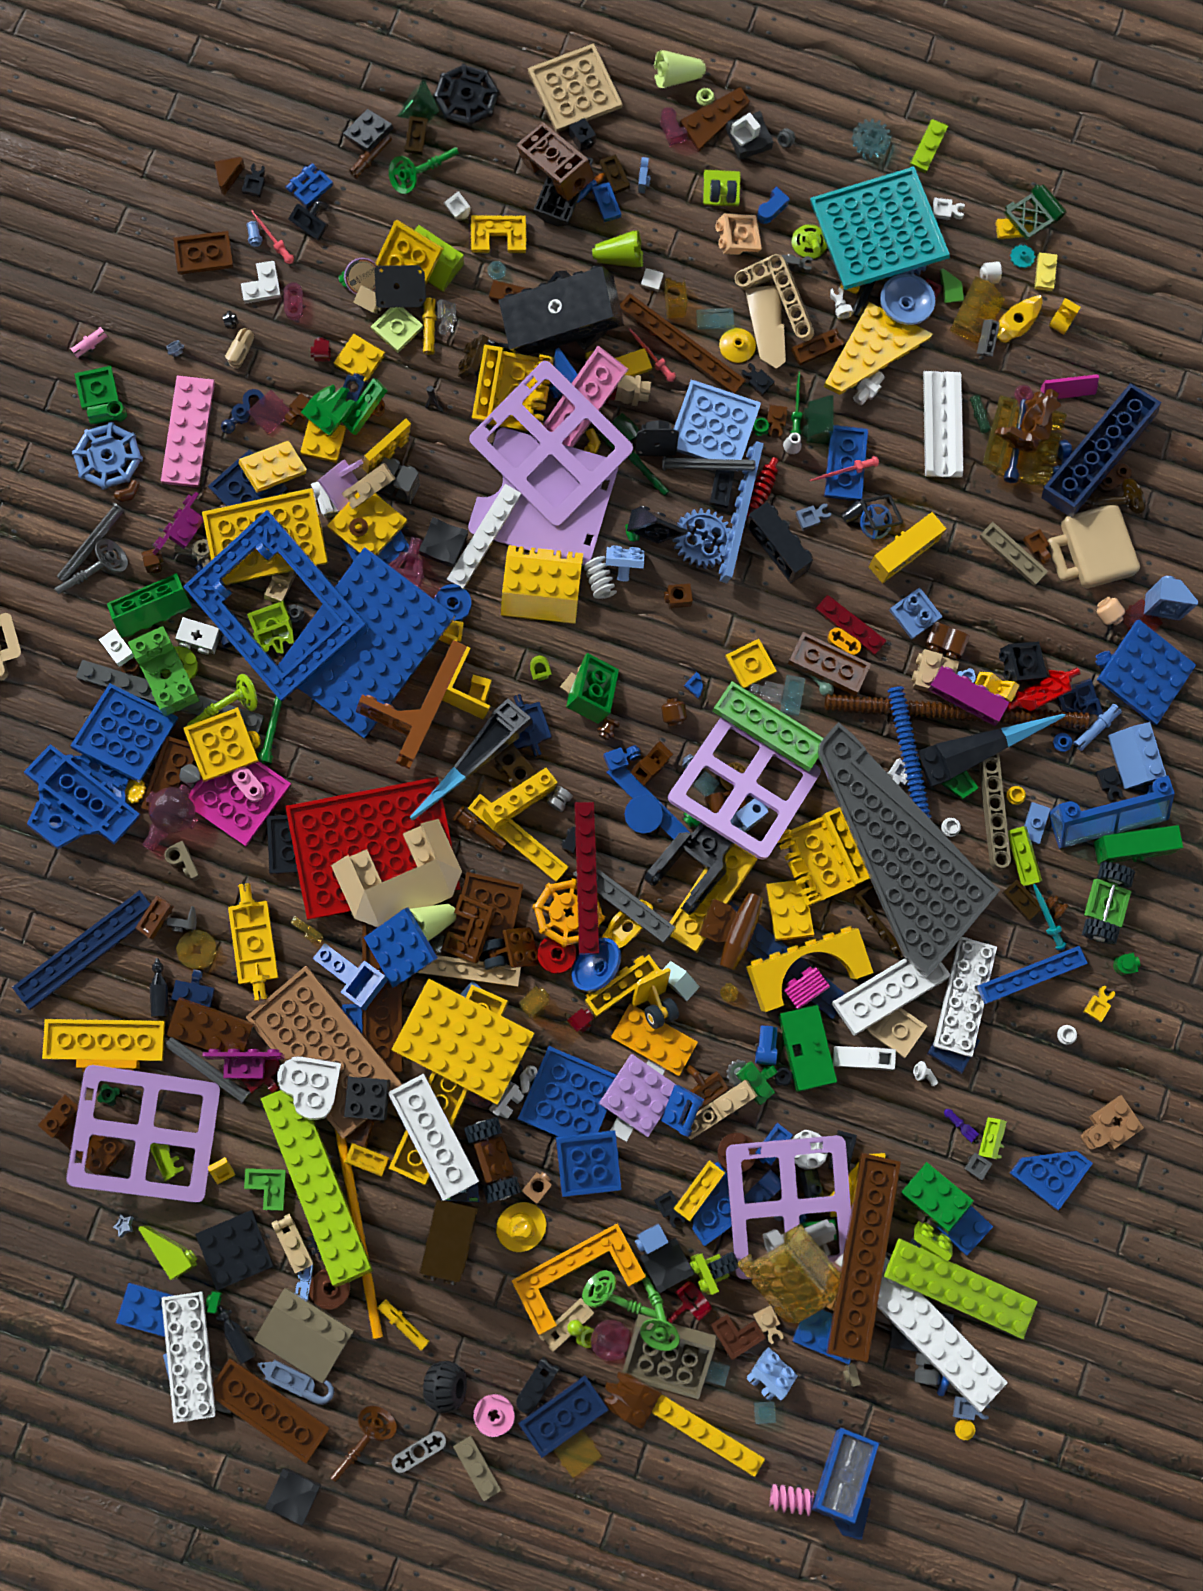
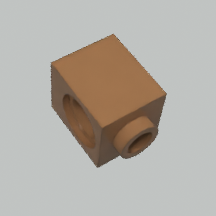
M543 1172L541 1174L536 1173L522 1192L537 1204L552 1186L549 1183L551 1178ZM541 1181L544 1184L543 1191L535 1192L532 1188L533 1183Z

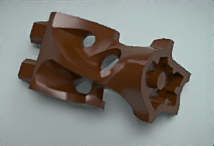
M1053 389L1046 390L1045 394L1035 392L1032 399L1024 401L1026 413L1022 419V424L1019 426L1021 430L1014 426L1008 428L999 427L995 430V434L1007 441L1010 448H1016L1027 453L1036 452L1038 445L1050 437L1053 426L1052 412L1061 407V403L1057 401L1059 393Z

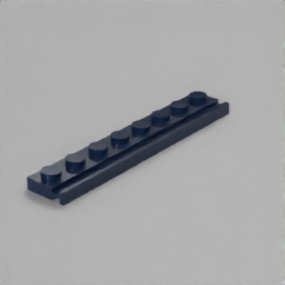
M139 890L15 984L12 988L27 1006L28 1010L33 1009L134 932L137 924L150 906V902Z
M730 901V903L728 904L732 906V908L736 912L738 911L739 907L735 905L732 901ZM757 923L747 951L756 959L762 958V960L769 959L770 954L788 952L787 948L789 947L781 941H775L774 935ZM801 957L798 958L787 970L783 981L787 983L793 978H796V980L800 979L803 976L802 972L811 965ZM823 976L830 987L810 1002L814 1006L818 1005L820 1011L830 1019H833L838 1012L832 1003L846 993Z

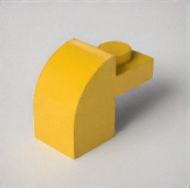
M980 672L974 682L976 685L987 687L989 692L1002 695L1008 702L1013 700L1019 688L1016 682L1002 681L994 673Z

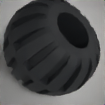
M441 1361L433 1364L428 1369L423 1384V1397L427 1406L439 1413H449L457 1410L462 1405L467 1390V1378L463 1368L451 1361Z

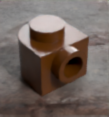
M154 549L141 552L147 573H159L162 571L161 563L164 562L161 551L156 555L152 553Z

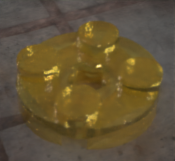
M194 930L181 937L176 951L179 960L190 969H204L215 960L217 946L215 940L208 933ZM195 945L197 947L201 945V954H192Z

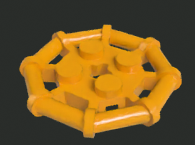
M572 878L568 881L546 884V888L532 908L535 910L540 929L539 933L546 935L565 948L568 945L579 943L578 936L568 937L569 933L573 931L578 932L577 895L574 894V889L577 890L576 879ZM570 888L569 893H563L562 895H558L555 892ZM597 894L599 927L601 922L604 921L605 916L602 914L600 903L598 900L599 894ZM551 895L554 900L550 907L544 906ZM570 909L574 916L566 917L564 910ZM543 912L548 913V916H550L549 924H546ZM554 927L557 930L561 931L563 933V937L557 934L556 932L552 931L551 928Z

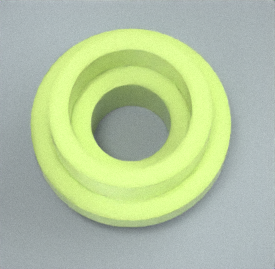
M703 88L698 91L696 100L701 106H707L714 101V94L710 89Z

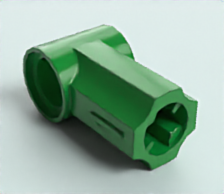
M112 400L108 404L88 407L87 416L91 425L108 421L122 422L127 417V410L120 401ZM120 408L117 414H113L115 409Z

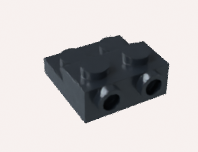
M1039 641L1008 644L1000 649L999 659L1004 663L1005 670L1003 676L1006 680L1020 684L1048 677Z

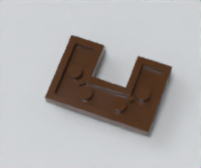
M460 895L454 913L470 919L465 937L448 931L442 950L472 963H478L496 908L466 895Z

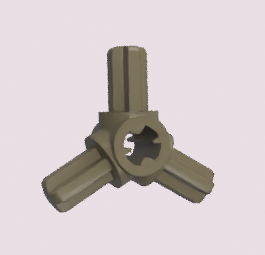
M207 539L194 542L193 545L188 544L184 549L175 544L174 550L176 554L192 556V559H196L199 564H202L203 568L211 561Z

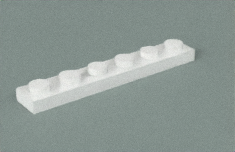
M506 484L503 486L448 576L447 581L457 584L463 589L466 587L522 494Z

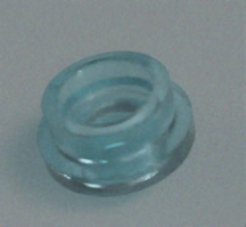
M499 261L492 262L487 269L488 275L495 280L503 278L506 273L504 264ZM498 269L500 272L494 273L493 271Z

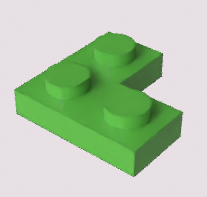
M245 1168L244 1189L264 1190L263 1210L284 1211L286 1170Z

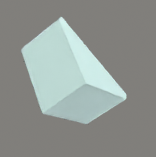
M670 961L664 968L671 970L668 985L685 1001H688L700 986L687 971Z

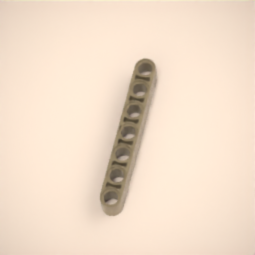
M999 753L979 763L989 862L992 869L1000 871L1010 864L1011 857ZM986 764H991L994 771L987 770ZM988 782H993L996 786V789H990L988 787ZM991 800L998 804L997 809L990 806ZM992 819L998 820L1000 827H995L992 824ZM994 838H999L1002 841V846H997L994 843ZM996 857L1003 858L1004 865H999Z

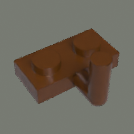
M692 1065L686 1067V1071L698 1084L690 1091L704 1099L703 1105L699 1107L698 1111L729 1089L717 1071L704 1080L699 1071Z

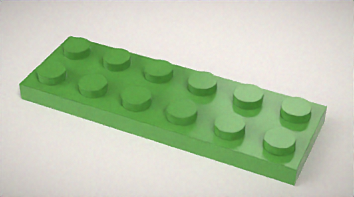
M733 681L712 710L715 714L810 772L819 757L818 746L824 738Z

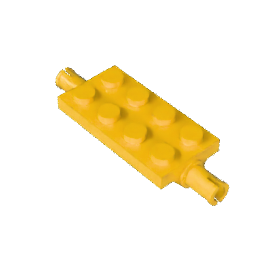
M245 883V887L243 884H240L238 887L241 902H239V905L228 907L239 985L253 984L254 1001H260V996L262 1000H266L264 982L279 978L268 902H255L252 899L251 883Z

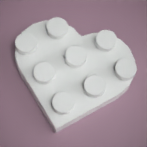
M292 1057L280 1066L278 1071L280 1090L286 1095L294 1097V1107L298 1115L308 1120L324 1119L334 1104L341 1063L306 1057Z

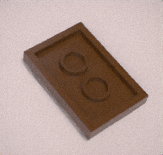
M228 231L173 238L178 275L233 268Z

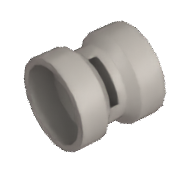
M557 786L554 790V795L548 798L547 803L559 812H563L565 804L572 799L573 795L561 786Z

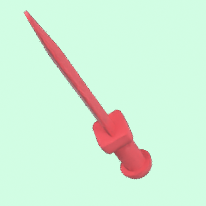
M251 210L258 223L275 243L274 250L282 255L286 264H292L294 256L290 255L286 250L284 242L282 240L278 242L259 217Z
M629 328L635 339L656 362L655 369L661 371L668 382L674 381L676 375L667 368L665 360L663 358L658 360L642 340Z
M872 456V459L862 462L861 460H856L852 467L828 473L810 481L824 479L856 469L857 473H860L865 468L877 467L879 459Z

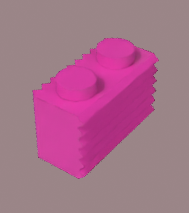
M810 966L802 972L803 976L800 979L796 980V978H793L785 984L787 988L784 991L797 1009H800L830 987L817 967L812 969Z

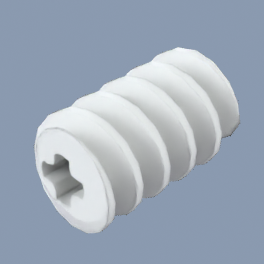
M605 556L596 557L584 565V569L587 571L586 576L589 578L588 582L592 585L591 590L594 592L593 596L596 599L608 598L617 592L616 590L611 591L615 584L608 583L613 579L612 577H606L610 570H604V568L608 565L601 563L606 559Z

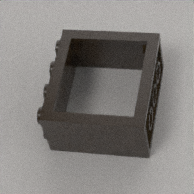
M436 1199L419 1274H423V1279L435 1281L441 1278L444 1279L443 1283L454 1286L457 1282L460 1283L462 1281L478 1213L477 1208Z

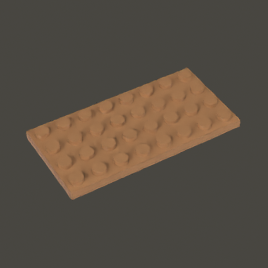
M308 966L302 968L246 1016L249 1022L254 1023L253 1027L271 1049L280 1050L285 1055V1059L280 1060L283 1064L292 1057H306L341 1063L334 1104L326 1118L343 1139L367 1120L364 1118L344 1117L348 1077L391 1080L389 1092L403 1085Z

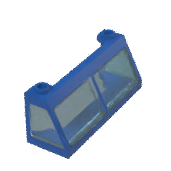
M1169 775L1158 778L1152 785H1148V792L1145 795L1081 811L1079 805L1072 801L1058 804L1049 812V818L1059 849L1099 839L1105 835L1118 834L1169 820L1174 799V790Z

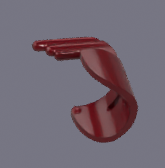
M688 1281L676 1291L683 1305L668 1318V1322L672 1324L686 1309L698 1321L711 1310V1304L692 1281ZM685 1292L688 1294V1296H689L691 1299H693L695 1296H697V1298H696L693 1302L696 1304V1306L699 1308V1310H697V1309L692 1305V1303L689 1301V1299L685 1296V1294H684Z

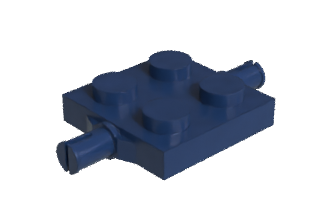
M518 694V698L515 695L513 698L516 705L531 717L533 723L519 734L520 737L513 742V745L517 750L531 747L534 757H537V753L540 756L542 753L538 744L552 738L540 702L524 704L521 694Z

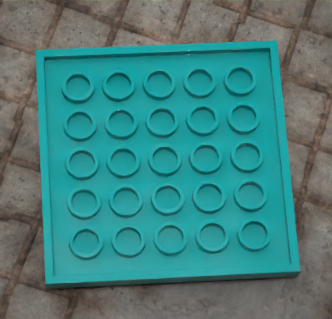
M914 167L810 198L844 290L946 260L950 257Z

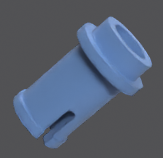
M248 222L246 225L249 234L248 243L253 247L260 246L263 239L259 233L258 222Z

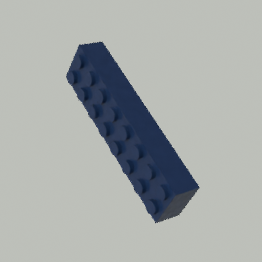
M1130 383L1044 486L1041 498L1072 518L1156 417L1161 402Z

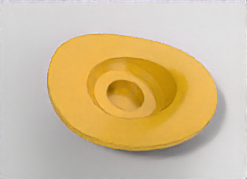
M528 1202L511 1205L498 1219L496 1227L498 1239L504 1247L514 1252H525L532 1249L541 1241L545 1234L546 1218L539 1207Z

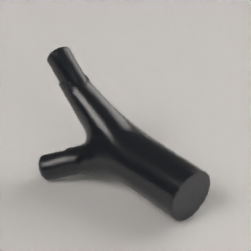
M488 339L487 343L490 345L502 347L503 351H511L509 350L508 343H500Z
M428 386L426 390L429 400L425 407L429 408L431 404H435L443 412L444 409L437 399L439 396L435 394L433 386Z

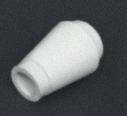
M792 433L783 443L784 450L789 454L798 453L802 447L801 437L798 433Z

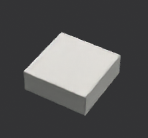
M646 268L641 287L658 292L664 273Z

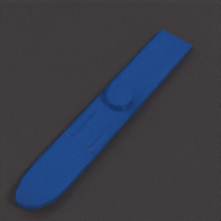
M626 767L611 773L609 770L606 772L632 799L636 796L648 795L660 803L663 817L659 826L673 840L679 833L689 832Z

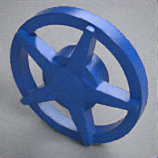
M872 504L867 507V510L871 511V518L875 526L885 525V515H887L888 519L887 524L892 523L891 513L884 505ZM874 507H879L884 511L881 514H877ZM863 511L860 519L863 533L871 539L885 537L891 530V527L885 528V531L877 536L878 530H873L872 536L865 528V525L870 527L871 525L869 520L865 522L866 514Z

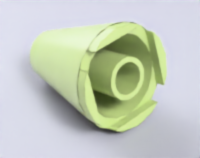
M665 50L657 52L654 69H658L655 81L659 88H666L700 79L706 72L705 63L701 59Z
M450 904L410 908L411 913L428 941L456 920L455 908Z

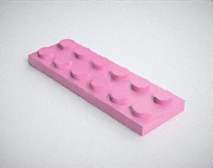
M597 346L572 382V385L599 411L624 377L628 368L600 346ZM563 395L543 426L549 432H553L575 410V406ZM588 419L583 420L562 444L574 447L591 422Z
M177 376L161 476L162 484L198 488L200 486L215 385L212 379Z

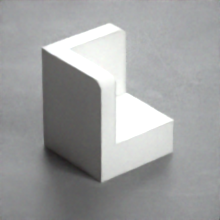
M748 113L732 124L731 134L740 146H743L759 135L761 126L751 113Z

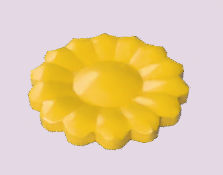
M130 779L125 789L127 803H138L143 798V795H145L146 786H144L145 783L142 780L139 783Z

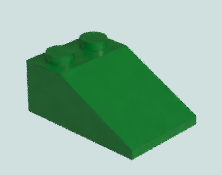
M586 653L569 692L566 708L599 724L611 712L619 669Z

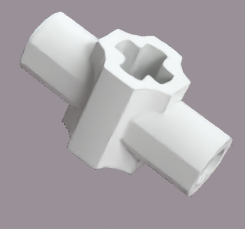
M878 371L869 378L863 379L857 387L858 392L853 397V400L857 404L863 405L868 398L870 400L873 399L881 388L879 384L885 378L884 375Z

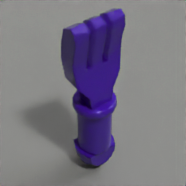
M944 1110L945 1117H948L956 1127L960 1128L961 1134L970 1143L979 1136V1133L970 1125L964 1124L963 1120L953 1113V1110Z

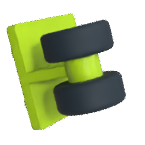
M705 170L703 204L738 207L740 203V172Z

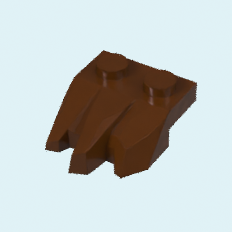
M618 1372L617 1378L620 1380L619 1383L606 1382L605 1389L612 1396L605 1398L604 1402L607 1408L621 1419L643 1429L662 1393L660 1390L643 1383L641 1379L633 1375Z

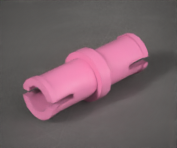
M100 327L88 337H83L84 340L70 349L79 358L88 350H93L95 345L108 336L106 333L100 335L104 332Z

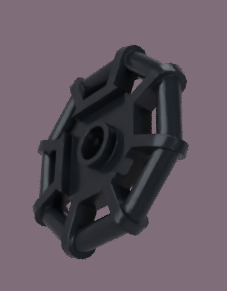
M462 63L461 66L440 74V80L436 92L433 94V100L438 104L445 120H452L471 127L472 124L493 116V110L497 98L500 96V90L497 89L487 69L481 70ZM463 73V75L460 76V79H458V80H456V79L453 80V79H452L453 77L458 76V75H460V74ZM466 73L478 76V78L469 76ZM485 80L489 89L482 87L481 82ZM446 83L450 85L448 92H443ZM466 91H469L470 96L464 97L462 93H466ZM485 96H491L486 106L483 103ZM443 99L450 101L451 107L449 109ZM479 108L483 110L470 117V113L476 112ZM454 111L464 112L467 114V117L455 114Z

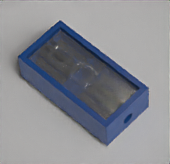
M843 1428L836 1430L814 1499L813 1511L848 1525L855 1523L879 1446L878 1442Z

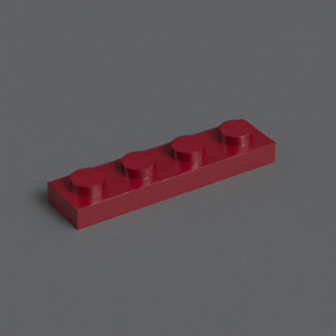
M828 594L815 609L816 612L834 626L856 638L860 642L861 647L873 656L876 655L887 641Z

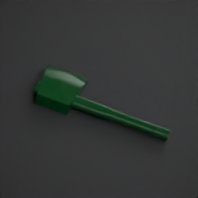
M623 413L611 422L630 442L637 438V432L640 430ZM601 433L600 439L613 451L615 446ZM632 451L627 457L630 462L646 476L663 496H666L669 490L646 467L637 454Z

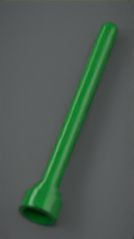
M275 696L264 747L257 756L259 762L266 765L272 764L271 747L282 701L277 696Z

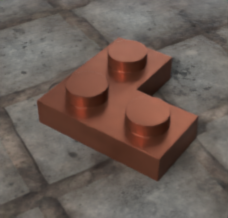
M728 1314L710 1324L731 1360L765 1339L755 1320L740 1330L736 1329Z

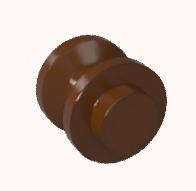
M605 717L602 720L604 722L603 726L598 727L597 732L605 740L613 739L615 737L613 730L618 728L620 723L610 717Z
M1057 895L1054 897L1050 896L1045 901L1048 910L1055 913L1054 918L1056 920L1068 907L1067 903L1062 905L1058 902L1059 897Z

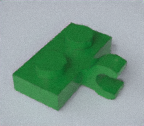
M748 1062L735 1074L741 1082L746 1079L758 1095L754 1098L758 1105H762L775 1093L766 1081L777 1073L773 1065L771 1067L768 1065L759 1072L753 1062Z

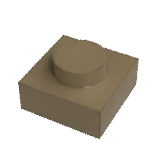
M855 1364L844 1365L846 1370L843 1371L846 1383H849L852 1387L861 1385Z

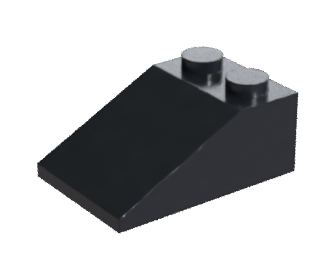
M640 506L631 510L627 527L628 532L657 544L688 534V530L677 522L667 518L663 513L651 511L647 506Z

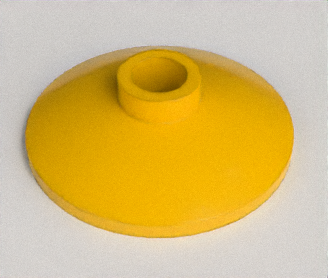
M733 328L722 335L719 348L726 360L733 363H743L754 355L756 342L752 334L747 330ZM740 341L742 344L737 345L735 342Z

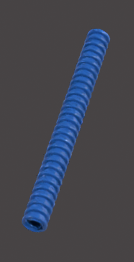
M902 686L889 688L887 692L890 693L888 697L891 699L890 704L893 706L891 707V710L894 711L892 716H895L893 721L896 722V734L899 735L897 739L900 740L898 744L901 745L902 763L905 764L903 768H906L904 773L907 774V786L910 788L908 792H911L909 797L930 819L929 803H926L928 798H925L927 793L924 792L925 786L922 784L924 780L921 779L923 774H920L922 770L919 768V757L916 755L918 751L915 750L917 746L914 745L916 741L913 739V728L910 727L912 722H909L911 717L908 716V704L905 703L907 699L904 698L906 693L903 692L904 687Z

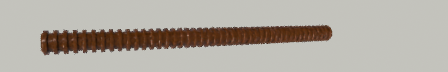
M827 694L825 696L824 708L826 711H829V709L831 711L837 710L838 712L841 710L843 712L849 711L850 713L852 711H855V713L861 711V713L866 712L870 714L872 712L879 715L882 713L888 715L889 713L891 716L894 713L891 710V707H893L890 704L891 700L888 698L885 700L883 698L877 699V697L865 699L864 696L862 698H859V696L854 698L853 696L848 697L845 695L842 697V695L836 696L835 694L832 696ZM912 700L905 702L908 704L907 710H909L908 716L910 717L913 715L920 718L923 716L929 718L931 716L932 719L943 717V719L949 718V720L954 718L964 721V719L967 721L972 719L973 722L976 720L978 722L982 721L981 718L953 703H950V705L947 702L944 704L938 702V704L936 702L930 703V701L924 703V701L918 702V700H915V702ZM1006 708L999 722L1005 724V722L1011 724L1013 722L1016 725L1017 723L1022 724L1066 714L1062 719L1049 725V727L1053 725L1054 727L1060 726L1061 728H1064V726L1066 728L1072 727V729L1076 727L1081 729L1083 727L1084 730H1087L1090 725L1089 713L1083 714L1079 712L1077 714V712L1071 713L1070 711L1067 713L1061 711L1060 713L1057 710L1055 712L1053 710L1049 712L1048 710L1042 711L1041 709L1029 711L1027 709L1024 710V708L1020 710L1014 708L1009 711Z

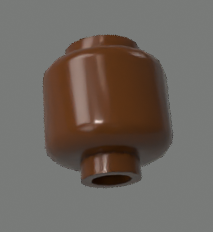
M678 698L667 699V703L661 706L663 722L668 723V726L683 724V721L687 719L686 705L682 701L678 702Z

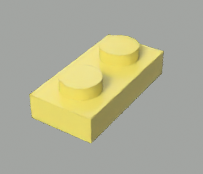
M1039 252L1035 289L1053 291L1057 255Z

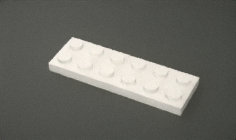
M904 958L836 999L832 1005L855 1036L944 982L951 975L942 962H940L933 972L926 977L911 962Z
M424 1074L388 1092L443 1201L479 1182Z

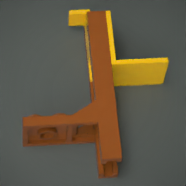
M444 632L439 640L451 646L421 709L397 711L392 705L382 704L375 697L363 694L356 709L357 713L407 736L396 760V764L410 769L441 701H445L481 719L485 718L490 708V705L452 688L470 651V647L457 642L458 637Z

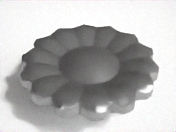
M744 1060L732 1061L731 1065H728V1070L726 1071L728 1074L727 1079H729V1083L733 1084V1086L741 1083L735 1074L747 1064Z

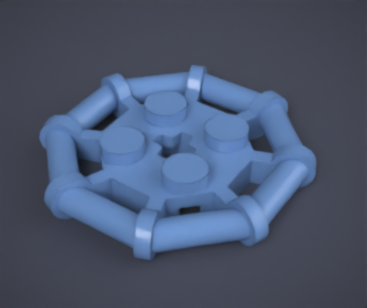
M113 422L90 430H84L81 440L75 450H72V455L79 472L78 477L101 487L102 490L121 483H129L137 466L143 460L136 442V435L114 425ZM107 432L106 436L99 437L96 439L94 437L96 435H100ZM115 433L123 437L121 441L116 440L112 437V434ZM91 440L92 443L90 449L88 448L87 451L84 450L88 441ZM127 443L130 444L132 454H126L124 446ZM108 451L112 456L109 459L102 458L105 455L104 452ZM83 456L88 458L90 464L86 468L82 459ZM132 460L126 472H124L122 468L125 466V462ZM95 470L99 474H102V477L100 479L89 473ZM116 472L121 474V476L107 480V475Z

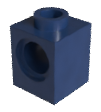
M354 373L353 376L347 374L343 387L349 389L347 399L357 402L369 383L364 381V376ZM354 382H357L359 386L356 392L351 390V385Z

